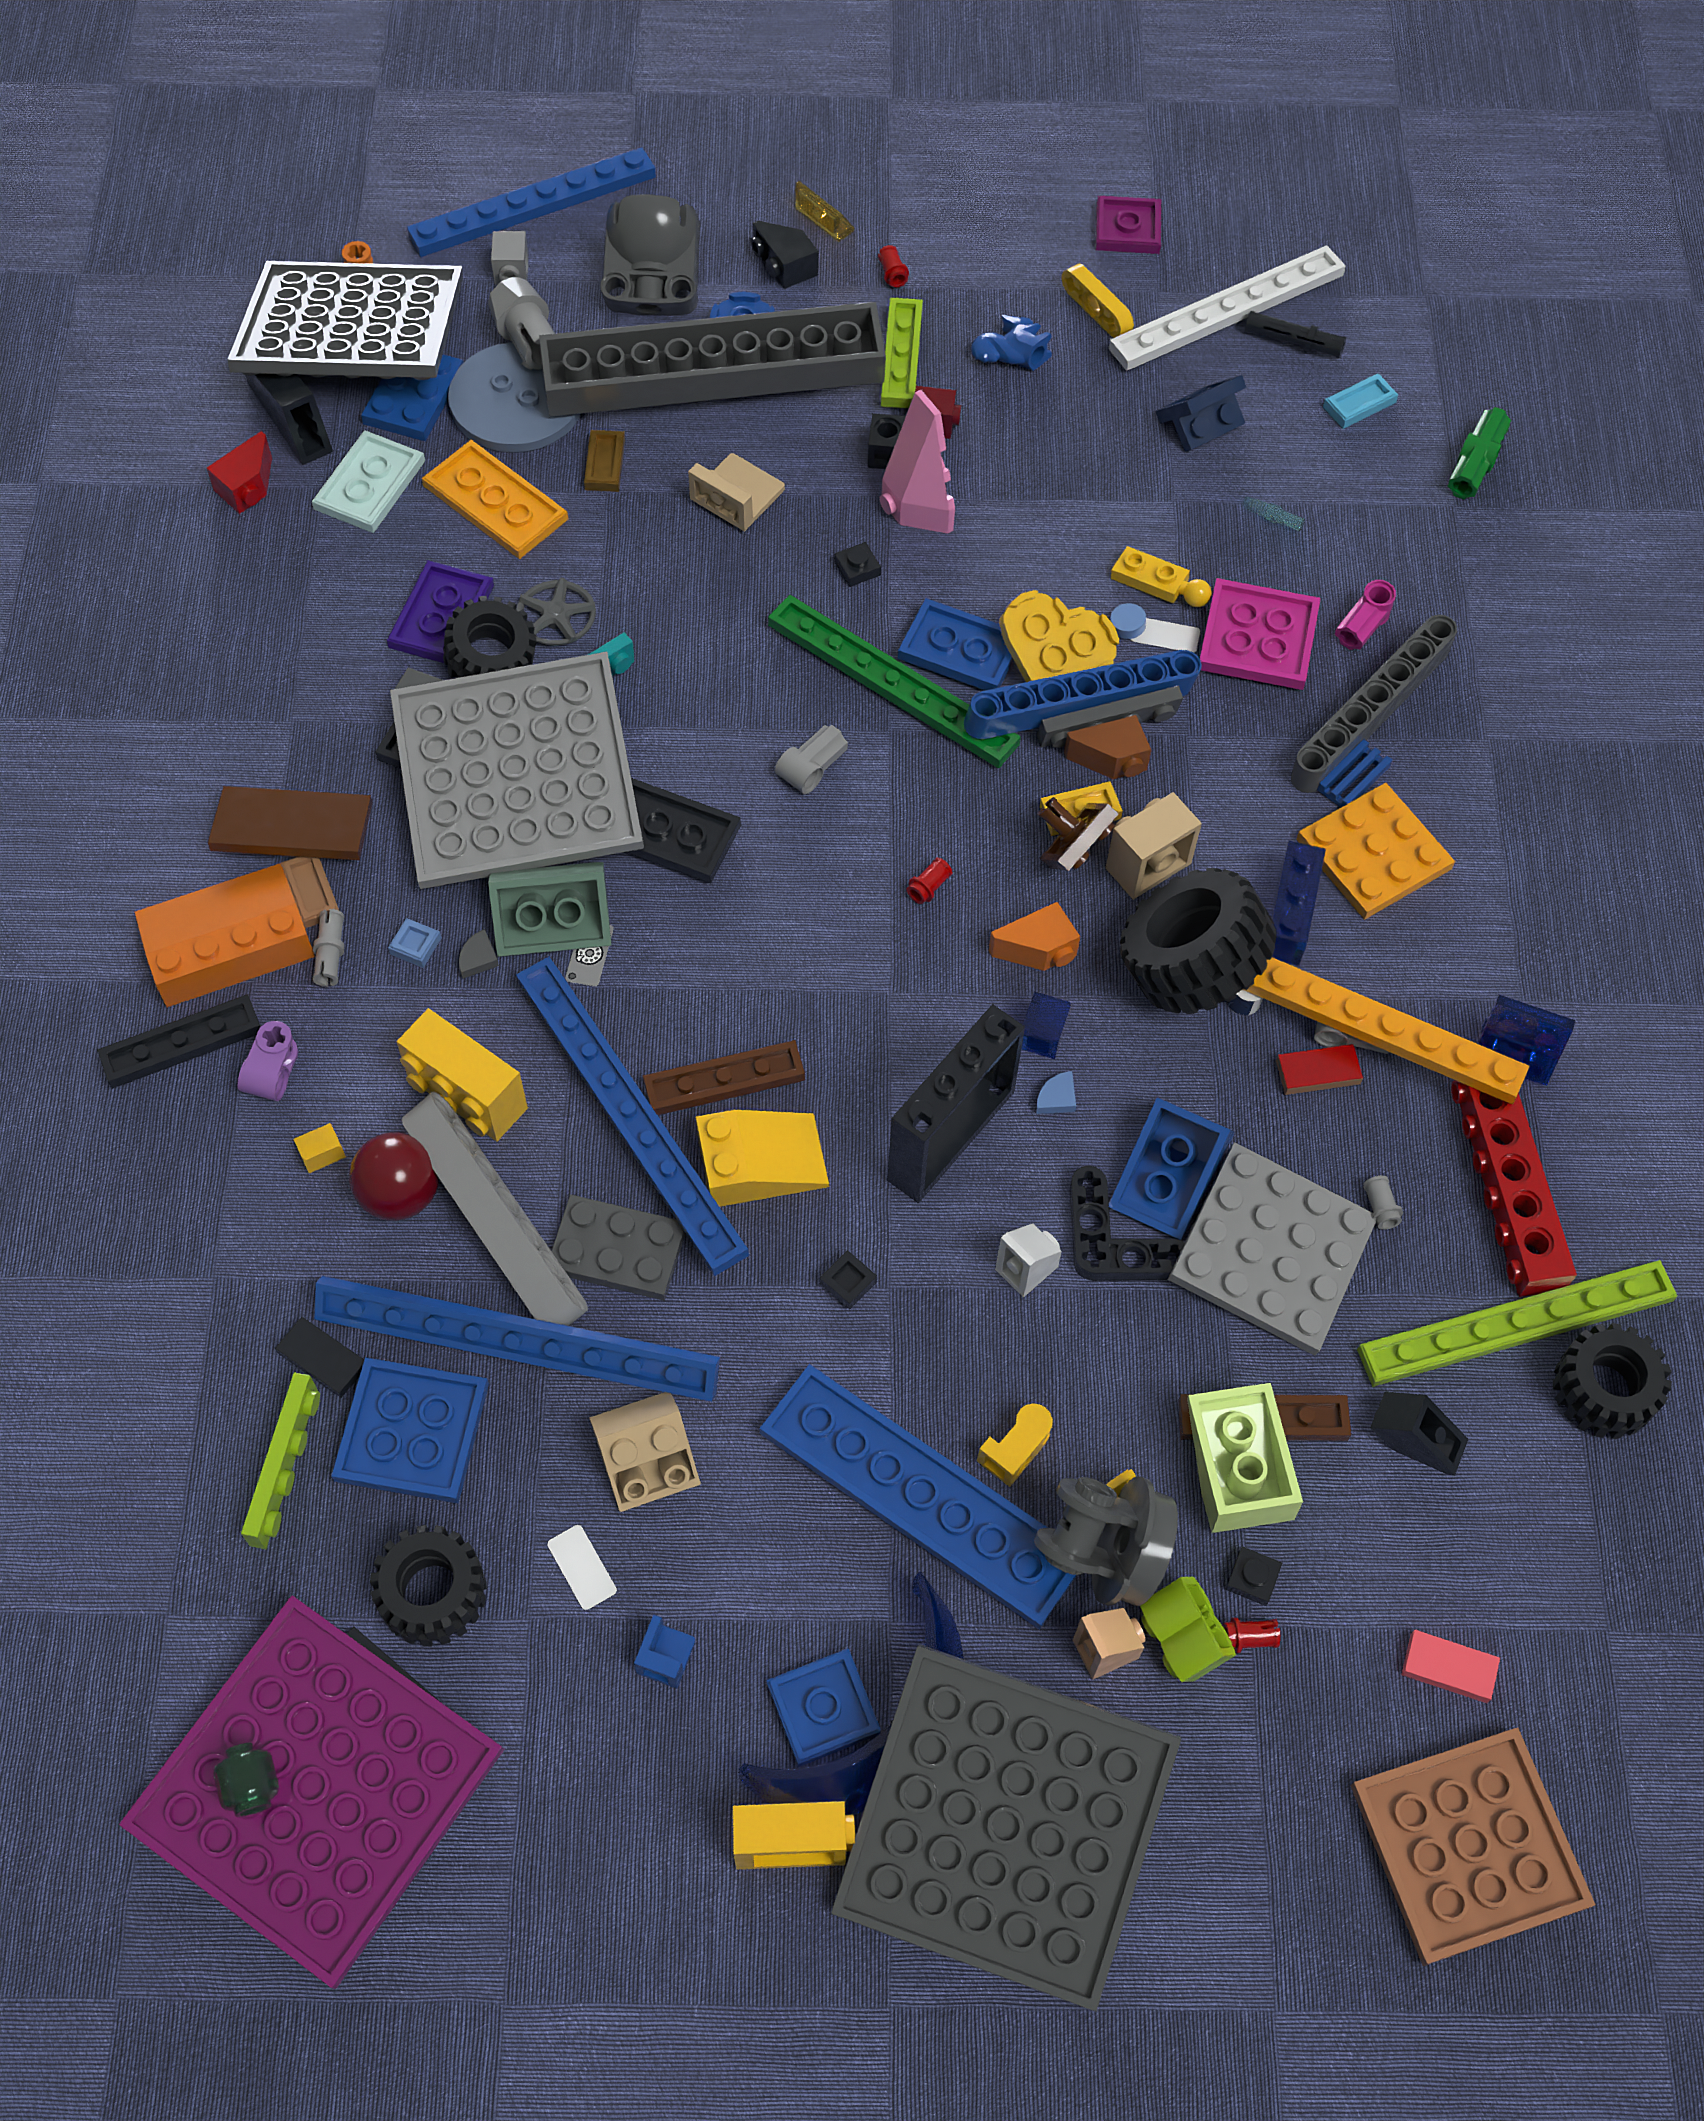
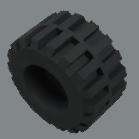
M487 596L478 597V602L476 603L469 599L464 602V609L458 606L453 611V617H449L446 623L443 660L444 665H448L447 672L450 677L461 678L533 665L536 634H534L535 627L533 622L527 621L528 614L523 609L516 611L515 603L509 601L508 604L502 603V598L494 596V601L487 600ZM481 638H492L503 643L508 650L499 655H486L474 649L471 643Z
M1611 1323L1607 1329L1603 1324L1595 1325L1590 1332L1587 1329L1582 1332L1562 1355L1554 1370L1557 1376L1553 1379V1389L1560 1390L1555 1399L1558 1406H1566L1567 1410L1563 1414L1569 1421L1575 1418L1580 1422L1577 1428L1584 1432L1588 1428L1594 1429V1436L1603 1438L1608 1432L1612 1439L1621 1438L1625 1433L1630 1436L1637 1433L1641 1427H1644L1665 1405L1668 1399L1666 1395L1672 1386V1381L1666 1379L1671 1374L1669 1364H1662L1661 1360L1665 1357V1354L1661 1348L1655 1350L1651 1346L1654 1340L1648 1335L1643 1339L1637 1335L1638 1329L1630 1326L1624 1331L1621 1328V1324ZM1593 1366H1607L1619 1372L1628 1383L1630 1396L1620 1397L1604 1390L1594 1376Z
M426 1525L416 1526L417 1534L410 1535L408 1530L399 1533L401 1541L394 1544L390 1540L384 1546L387 1552L386 1556L377 1555L374 1561L377 1573H371L370 1583L374 1589L371 1591V1596L382 1619L396 1636L400 1634L405 1642L413 1645L416 1640H419L423 1647H432L433 1640L439 1639L441 1645L451 1642L449 1635L457 1632L459 1637L463 1636L467 1632L465 1627L467 1622L470 1621L475 1624L480 1617L477 1609L478 1607L484 1608L486 1597L483 1591L487 1589L486 1578L473 1547L469 1542L465 1543L459 1533L453 1530L451 1534H448L445 1527L435 1525L433 1532H429ZM439 1566L453 1573L452 1586L447 1595L440 1601L428 1606H418L406 1601V1587L410 1579L420 1570Z

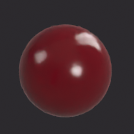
M400 1132L380 1134L365 1142L356 1152L349 1171L350 1188L357 1203L370 1215L387 1221L405 1220L422 1212L433 1200L439 1184V1177L432 1169L431 1160L426 1149L414 1137Z

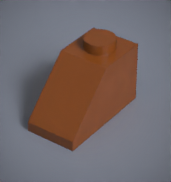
M1134 715L1067 732L1064 754L1067 760L1111 779H1116L1124 776L1134 777L1143 771H1147L1152 749L1137 716Z

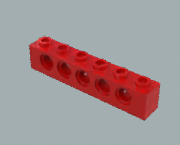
M1452 1081V1097L1456 1104H1460L1463 1114V1133L1467 1139L1471 1140L1474 1149V1169L1477 1174L1482 1175L1485 1185V1205L1488 1210L1493 1211L1496 1221L1495 1237L1498 1245L1504 1247L1507 1256L1506 1272L1510 1283L1515 1284L1519 1297L1537 1295L1569 1286L1577 1276L1519 1092L1512 1105L1459 1081ZM1481 1102L1491 1105L1493 1110L1485 1108ZM1491 1137L1499 1138L1505 1145L1496 1143ZM1502 1172L1513 1175L1516 1181L1507 1179ZM1514 1208L1523 1210L1528 1217L1518 1215ZM1525 1245L1535 1247L1539 1254L1531 1253Z

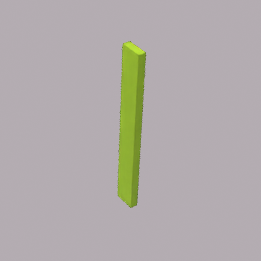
M1661 1260L1360 1344L1357 1351L1370 1383L1374 1387L1673 1302L1677 1298V1294Z

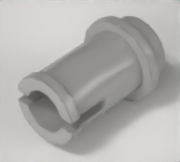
M1380 1175L1366 1180L1363 1187L1367 1192L1373 1210L1372 1219L1376 1218L1377 1220L1375 1224L1378 1225L1379 1229L1383 1230L1398 1226L1402 1222L1403 1210L1401 1206L1395 1203L1388 1177Z

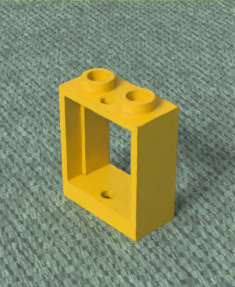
M845 1801L733 1806V1848L736 1870L845 1865L846 1852H851L853 1844H855L854 1815H845Z

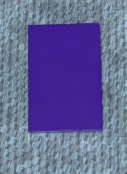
M427 560L387 639L388 648L444 663V636L449 617H453V611L458 606L464 609V602L472 599L474 603L478 602V597L487 596L488 599L494 587L493 578Z

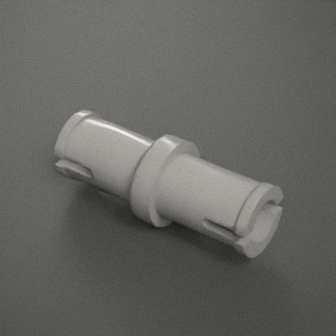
M329 909V919H327V910H323L319 914L318 938L313 943V952L316 954L313 982L324 987H328V977H330L331 986L338 983L339 957L344 953V943L341 941L344 914L338 910Z

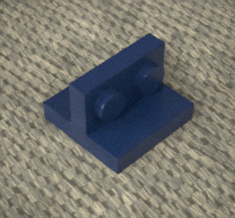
M1242 375L1209 384L1155 412L1160 423L1173 420L1184 451H1190L1246 423L1234 393L1247 388Z

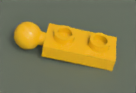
M1129 546L1125 548L1111 569L1112 580L1173 604L1179 594L1183 595L1187 604L1192 607H1202L1211 599V587L1206 581L1194 579L1188 582L1190 570Z

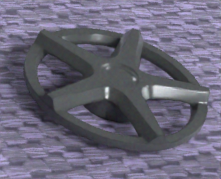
M562 577L559 580L539 583L530 588L524 595L521 594L516 611L524 610L526 605L541 612V616L533 623L535 627L534 634H537L545 627L561 630L566 639L547 640L536 636L537 643L550 646L566 645L577 641L590 630L596 617L595 602L588 591ZM555 588L553 597L549 602L532 597L540 591ZM566 589L580 594L586 600V603L567 604L565 601ZM590 612L586 626L579 633L575 634L570 623L571 615Z

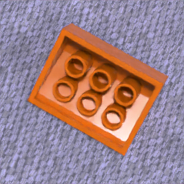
M281 863L135 911L145 954L156 987L166 1007L315 957Z

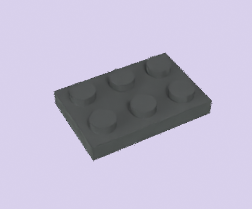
M570 1194L551 1252L569 1278L665 1301L686 1233L676 1219Z

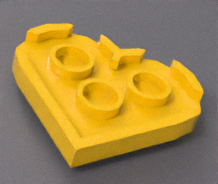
M1038 590L1020 594L1007 606L999 619V626L1005 645L1026 682L1113 664L1117 653L1116 648L1119 644V637L1115 626L1103 613L1098 615L1092 610H1084L1085 607L1068 610L1059 598L1055 597L1053 599L1046 594L1038 593Z

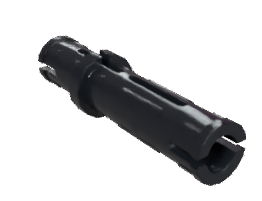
M1255 311L1250 312L1245 326V332H1252L1304 347L1306 352L1311 353L1312 350L1336 356L1337 358L1341 357L1346 343V337L1320 331L1318 326L1311 325L1309 328L1259 314Z

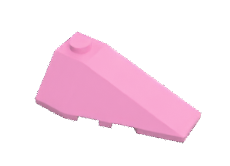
M922 390L915 392L882 478L880 503L883 510L888 515L891 514L900 525L948 534L954 528L955 504L954 498L950 495L947 496L945 483L950 481L951 477L950 471L945 467L941 457V452L946 450L941 412Z

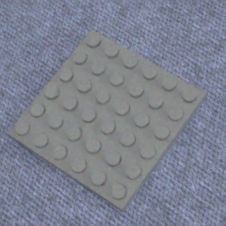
M608 652L390 690L417 881L420 889L489 877L490 873L539 868L644 848Z

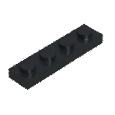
M246 994L97 1049L108 1083L113 1089L257 1035L261 1026L249 995Z

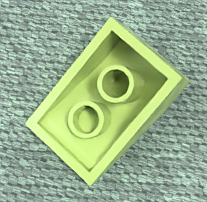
M1271 1383L1188 1395L1187 1401L1200 1487L1211 1533L1295 1520L1303 1500Z

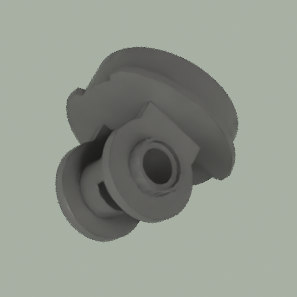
M1140 1476L1129 1480L1118 1496L1111 1487L1092 1478L1061 1479L1056 1492L1066 1503L1063 1510V1518L1058 1521L1055 1529L1041 1528L1038 1530L1034 1538L1036 1547L1045 1554L1046 1560L1059 1570L1073 1575L1092 1574L1093 1593L1099 1603L1111 1606L1118 1601H1123L1140 1606L1147 1602L1161 1583L1174 1549L1178 1526V1511L1175 1500L1171 1496L1155 1491L1151 1481Z

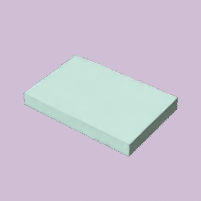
M364 430L313 499L312 505L314 510L374 533L424 464V453Z

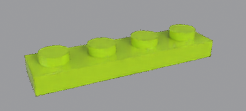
M890 297L885 349V379L882 382L881 407L909 408L915 394L923 300Z
M293 1373L241 1535L251 1547L267 1549L270 1537H275L279 1531L282 1518L279 1508L283 1496H289L293 1488L295 1473L292 1471L296 1456H301L305 1450L308 1436L305 1428L309 1416L316 1414L320 1402V1392L310 1375Z

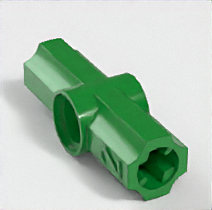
M1497 407L1484 410L1474 432L1468 434L1458 457V464L1455 466L1447 486L1452 490L1453 496L1464 500L1467 497H1475L1486 473L1491 472L1500 452L1501 442L1504 440L1511 423V419L1507 416L1505 410Z

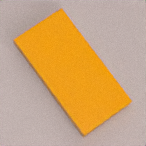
M473 440L468 441L422 478L423 486L519 560L569 520L568 511Z

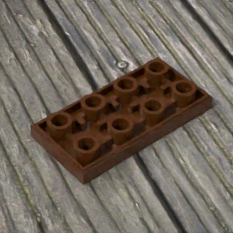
M223 786L208 840L210 851L360 860L373 804L371 795Z

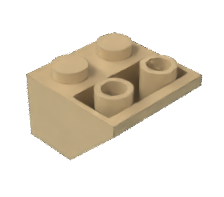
M664 1392L590 1417L598 1448L620 1512L701 1485L680 1411L671 1393Z

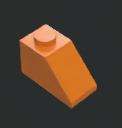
M1055 902L992 931L989 953L994 958L1045 971L1053 966H1065L1077 956L1080 935L1059 903Z

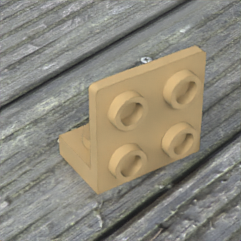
M734 453L729 454L715 470H708L696 463L688 471L690 499L744 532L785 490V484Z

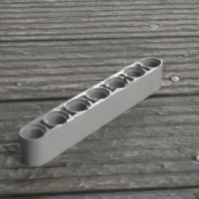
M436 1092L428 1094L402 1117L405 1129L410 1136L418 1140L426 1149L431 1160L432 1169L536 1320L570 1326L588 1311V1306L583 1296L450 1104Z

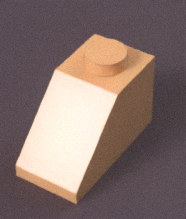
M1124 1608L1093 1613L1082 1617L1073 1638V1642L1092 1680L1139 1659L1144 1649L1142 1643L1146 1641L1139 1622L1135 1617L1129 1619Z

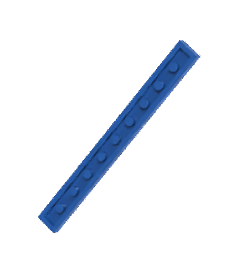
M550 956L516 974L518 983L712 1274L716 1276L748 1257V1248Z
M322 1276L316 1282L314 1320L710 1402L713 1401L717 1392L720 1357L326 1276Z

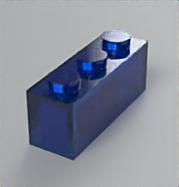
M1288 841L1281 863L1270 917L1276 929V942L1272 957L1287 964L1299 966L1308 943L1326 849Z

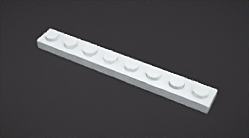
M1326 245L1110 339L1109 350L1128 371L1248 318L1251 311L1256 313L1262 312L1343 276L1346 266Z

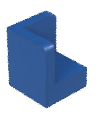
M653 1615L634 1661L636 1674L678 1689L693 1651L695 1638L664 1626L663 1618Z

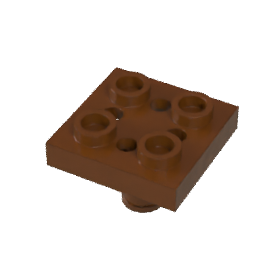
M1052 797L1044 804L1048 808L1044 809L1042 807L1037 815L1043 818L1060 835L1039 859L1050 869L1069 871L1071 868L1074 870L1079 868L1089 857L1090 853L1087 850L1096 839L1098 841L1103 840L1113 830L1115 825L1112 821L1119 813L1106 803H1087L1078 815L1074 817L1055 797Z

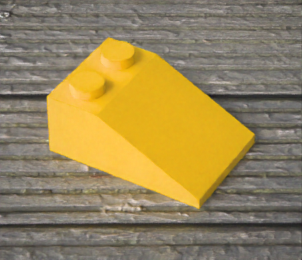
M730 1110L696 1116L697 1136L707 1188L719 1207L829 1187L813 1113Z

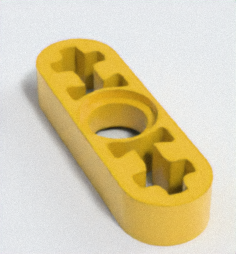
M1078 263L1063 271L1062 283L1066 292L1110 336L1115 338L1133 329L1134 322L1129 309L1084 265Z

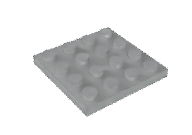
M1234 1142L1223 1161L1168 1280L1315 1356L1323 1345L1377 1220L1376 1218L1372 1219V1212Z

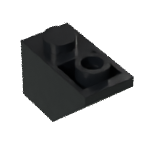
M759 220L753 222L752 250L757 257L763 259L770 276L776 278L784 289L818 276V250L803 230Z

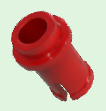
M884 246L879 251L881 254H878V259L885 271L884 280L892 287H901L908 281L909 269L902 263L895 246Z
M935 858L918 877H912L909 880V886L907 887L909 897L918 904L930 902L934 898V892L953 874L950 865L941 858Z
M1235 1617L1231 1618L1230 1622H1224L1222 1625L1232 1642L1235 1653H1240L1242 1648H1278L1280 1645V1628L1274 1629V1627H1278L1276 1619L1240 1622Z

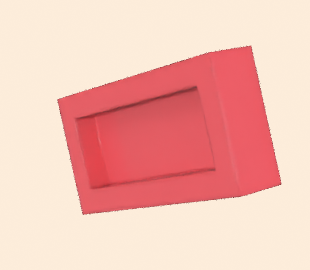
M1414 1630L1410 1635L1401 1675L1488 1703L1492 1699L1500 1657Z

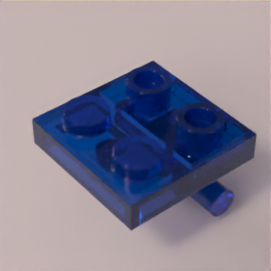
M1499 994L1489 1017L1485 1018L1482 1024L1481 1035L1477 1044L1529 1065L1530 1067L1525 1079L1547 1086L1574 1030L1575 1020Z

